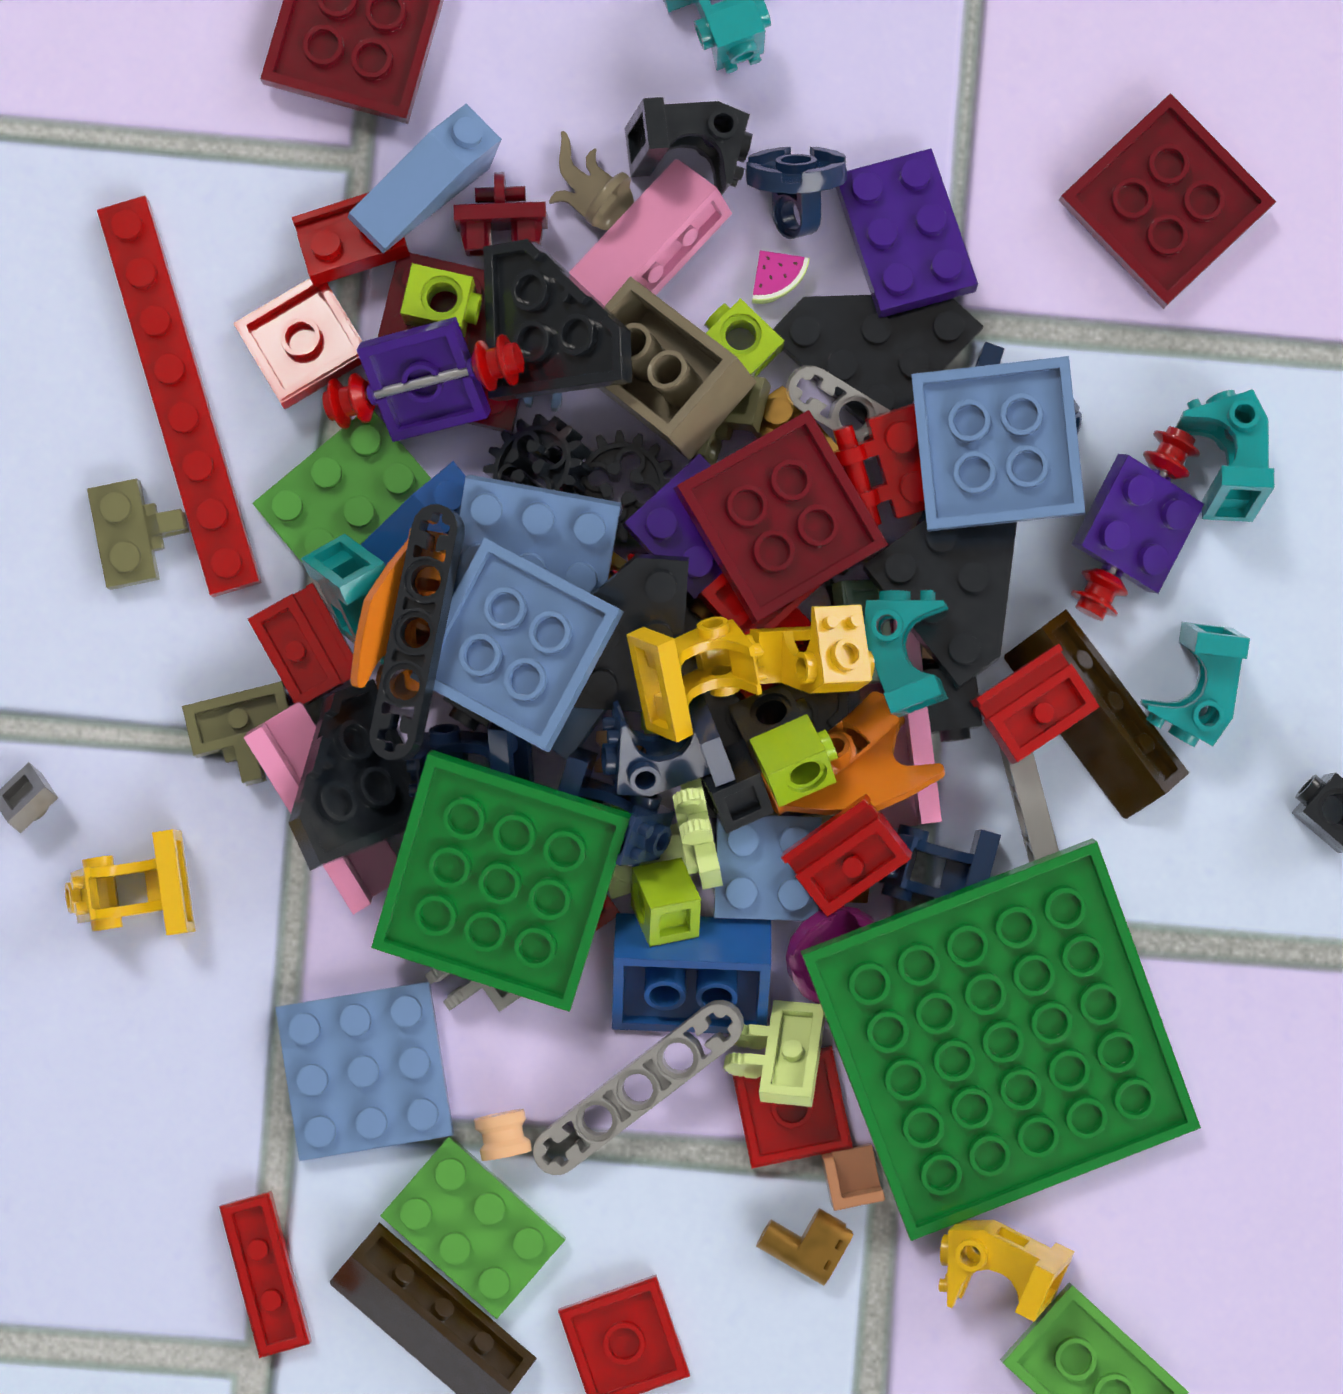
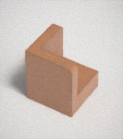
M871 1143L853 1146L851 1149L821 1154L830 1204L834 1211L885 1200L884 1191L880 1186Z

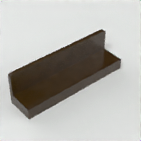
M1065 609L1004 655V660L1012 671L1015 672L1052 646L1061 645L1063 649L1061 652L1069 664H1073L1100 707L1060 735L1124 819H1128L1168 793L1189 774V771L1155 726L1146 720V714L1068 610Z
M380 1222L330 1280L332 1287L456 1394H511L537 1359Z

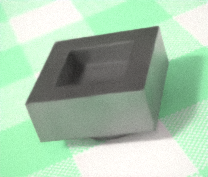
M28 762L0 789V812L8 824L19 833H22L33 821L40 819L47 812L49 806L58 799V796L43 774Z

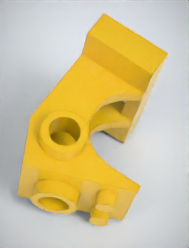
M862 605L812 606L811 626L750 629V634L753 636L755 643L760 642L763 650V655L759 656L757 668L765 667L767 679L761 680L760 684L783 683L811 694L857 691L872 681L875 663L873 654L867 647ZM810 640L807 650L799 652L795 641Z
M724 617L707 618L700 621L696 629L676 638L646 627H641L626 634L646 730L674 742H679L694 734L689 714V703L696 696L710 691L712 696L724 697L735 694L740 689L756 695L762 694L760 681L767 679L765 667L757 668L759 656L763 655L760 642L755 643L751 634L745 635L733 619L727 620ZM695 655L698 669L682 676V664L685 660Z
M171 829L152 832L155 851L154 859L114 865L113 855L83 859V868L71 872V882L65 883L67 909L70 914L75 913L77 924L91 922L92 932L123 927L122 917L163 911L166 935L196 932L182 831ZM144 872L148 902L120 906L116 877Z
M964 1220L952 1226L948 1230V1234H944L942 1237L940 1262L942 1266L948 1267L945 1279L940 1278L938 1289L939 1292H947V1306L952 1309L956 1300L964 1297L973 1273L982 1270L1000 1273L1012 1282L1017 1291L1019 1303L1015 1313L1034 1322L1055 1298L1075 1251L1057 1242L1050 1248L996 1220Z

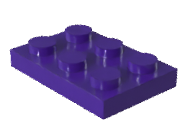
M932 148L847 171V181L835 188L879 318L976 292L978 282Z

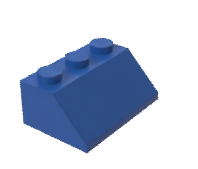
M616 913L613 958V1030L671 1032L706 1004L715 1000H725L733 1003L739 1008L745 1025L767 1026L771 977V920L700 916L699 937L649 947L635 914ZM714 1013L708 1015L712 1022L703 1033L716 1034L720 1032L722 1034H729L727 1028L732 1022L729 1016L725 1015L722 1018H718ZM691 1027L687 1032L695 1033V1030Z

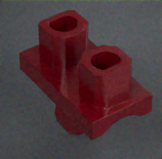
M494 172V187L475 188V203L487 204L453 205L454 222L457 232L461 234L466 256H483V246L492 245V231L511 230L512 241L528 239L541 246L542 229H548L546 202H519L526 201V187H506L505 172Z

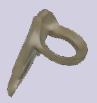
M561 131L559 169L562 177L575 193L566 190L556 191L551 196L549 204L566 202L585 217L589 224L608 231L634 203L630 189L632 178L624 172L612 177L598 167L596 163V148L591 150L586 156V168L591 174L588 176L574 166L571 158L570 139L565 131Z

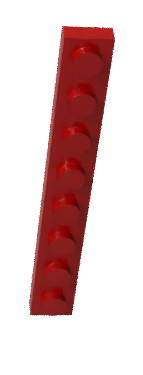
M144 195L97 209L209 594L212 597L260 584L262 582L150 202Z

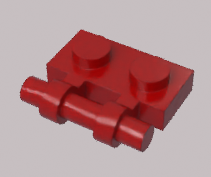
M914 403L866 418L865 422L871 439L858 443L853 424L833 430L838 450L834 451L842 467L844 466L845 472L877 526L882 524L877 505L881 502L889 500L893 516L897 519L925 510ZM876 456L884 483L871 487L863 460Z

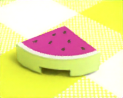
M760 250L752 303H771L790 293L803 280L810 258Z

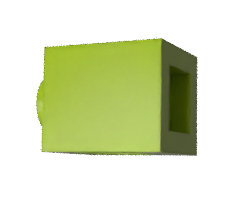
M412 263L400 313L406 325L415 327L456 317L463 337H465L468 323L477 324L481 310L482 294L475 293L476 286L472 276ZM448 291L457 296L456 305L447 312H436L430 308L432 298L439 292Z
M741 298L731 308L726 303L721 305L704 324L709 329L706 334L734 354L752 376H758L783 351L784 340ZM744 328L751 332L755 342L748 349L737 350L728 344L726 336L733 329Z
M808 714L749 739L760 770L778 807L837 782L830 763L838 759L833 742L826 729L818 733L816 732Z
M682 857L632 867L631 906L649 947L699 937L701 898L691 876L688 874Z

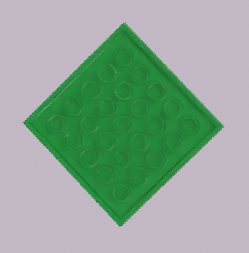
M1093 838L800 951L910 1241L1201 1128L1098 842Z

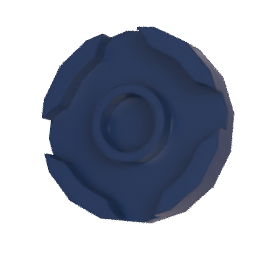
M791 147L762 150L748 156L745 169L747 185L755 189L772 192L773 220L777 230L783 237L795 239L811 235L818 230L821 222V191L841 186L847 181L846 156L836 150L821 147H810V155L791 154ZM794 204L799 212L800 225L797 223L794 215Z

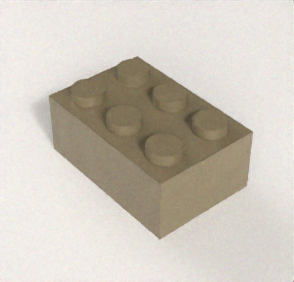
M630 276L605 307L631 331L632 383L598 387V389L690 461L756 384V380L734 354Z

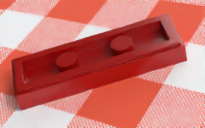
M272 1190L220 1205L219 1209L259 1358L310 1344L312 1340Z

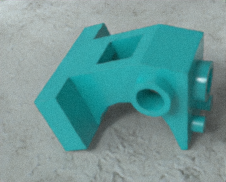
M663 0L668 13L693 3L695 4L701 16L700 19L694 21L695 30L703 50L711 48L716 71L725 68L726 73L729 74L738 70L737 63L748 60L750 65H754L762 60L760 55L764 54L765 28L771 26L770 15L764 0H724L713 5L710 0Z
M1251 389L1236 394L1234 390L1222 391L1210 397L1204 405H1201L1199 399L1191 400L1187 403L1189 409L1183 411L1176 428L1190 435L1210 438L1216 442L1220 450L1225 452L1227 466H1221L1202 499V503H1204L1202 519L1253 522L1275 488L1274 468H1269V419L1254 390ZM1227 430L1234 441L1227 439L1224 431Z
M344 533L302 557L301 560L308 575L318 582L341 633L355 644L363 601L386 565L382 560ZM383 656L379 661L383 665L385 656Z
M900 590L879 591V600H866L864 626L867 647L873 654L875 668L884 689V696L890 712L897 717L905 716L948 699L941 679L934 674H928L916 669L909 660L906 648L908 635L915 624L925 618L948 610L944 600H935L933 590H921L920 600H911L910 591ZM889 620H896V631L888 636L883 635V625Z
M1181 622L1179 642L1194 655L1198 663L1199 676L1196 686L1186 697L1178 701L1164 702L1141 699L1140 704L1150 711L1146 720L1152 725L1161 729L1165 721H1168L1172 724L1168 733L1183 742L1195 747L1200 739L1214 746L1233 719L1242 659H1247L1250 638L1229 627ZM1208 706L1206 713L1199 717L1200 710Z

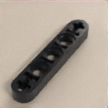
M430 504L422 508L415 515L411 526L370 729V743L373 750L380 757L391 761H406L413 758L419 752L423 743L465 535V526L462 518L454 510L440 504ZM440 516H442V522L450 526L448 535H439L435 549L436 552L446 554L444 562L429 556H421L422 549L433 552L435 536L427 533L429 523L437 524ZM426 567H435L441 577L440 586L434 594L422 596L415 586L417 574ZM422 618L429 625L430 636L423 646L412 648L406 642L405 630L412 620ZM412 670L420 681L419 690L413 698L402 700L396 695L394 683L401 672ZM390 706L414 709L413 718L405 715L401 716L399 728L402 733L407 734L406 744H397L393 752V743L386 741L385 735L387 730H396L400 715L389 713Z

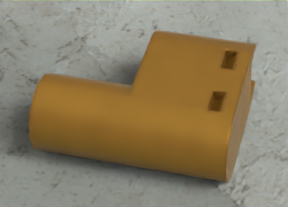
M818 1208L802 1237L771 1219L764 1228L756 1247L824 1286L839 1263L854 1233L846 1228V1223Z

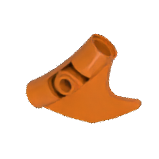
M411 528L409 529L408 540L388 562L363 601L354 644L350 680L353 687H365L376 665L386 655ZM427 530V533L435 536L433 552L422 549L421 556H429L444 562L446 554L436 552L435 549L439 535L448 534ZM435 567L422 569L415 579L416 589L422 596L434 594L441 583L440 574ZM422 618L412 620L405 630L406 642L412 648L423 646L430 636L429 625ZM404 671L406 689L418 691L419 682L410 678L413 671Z
M873 691L846 717L827 731L838 755V759L830 762L837 781L836 783L778 807L762 773L761 776L772 808L778 816L787 811L836 815L865 794L870 797V802L877 811L905 800L943 778L945 775L944 766L940 763L906 766L896 761L894 758V748L898 732L905 724L904 716L897 717L891 714L884 694Z

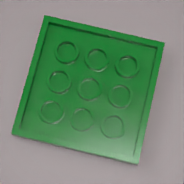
M431 750L425 761L371 948L570 1012L632 814Z

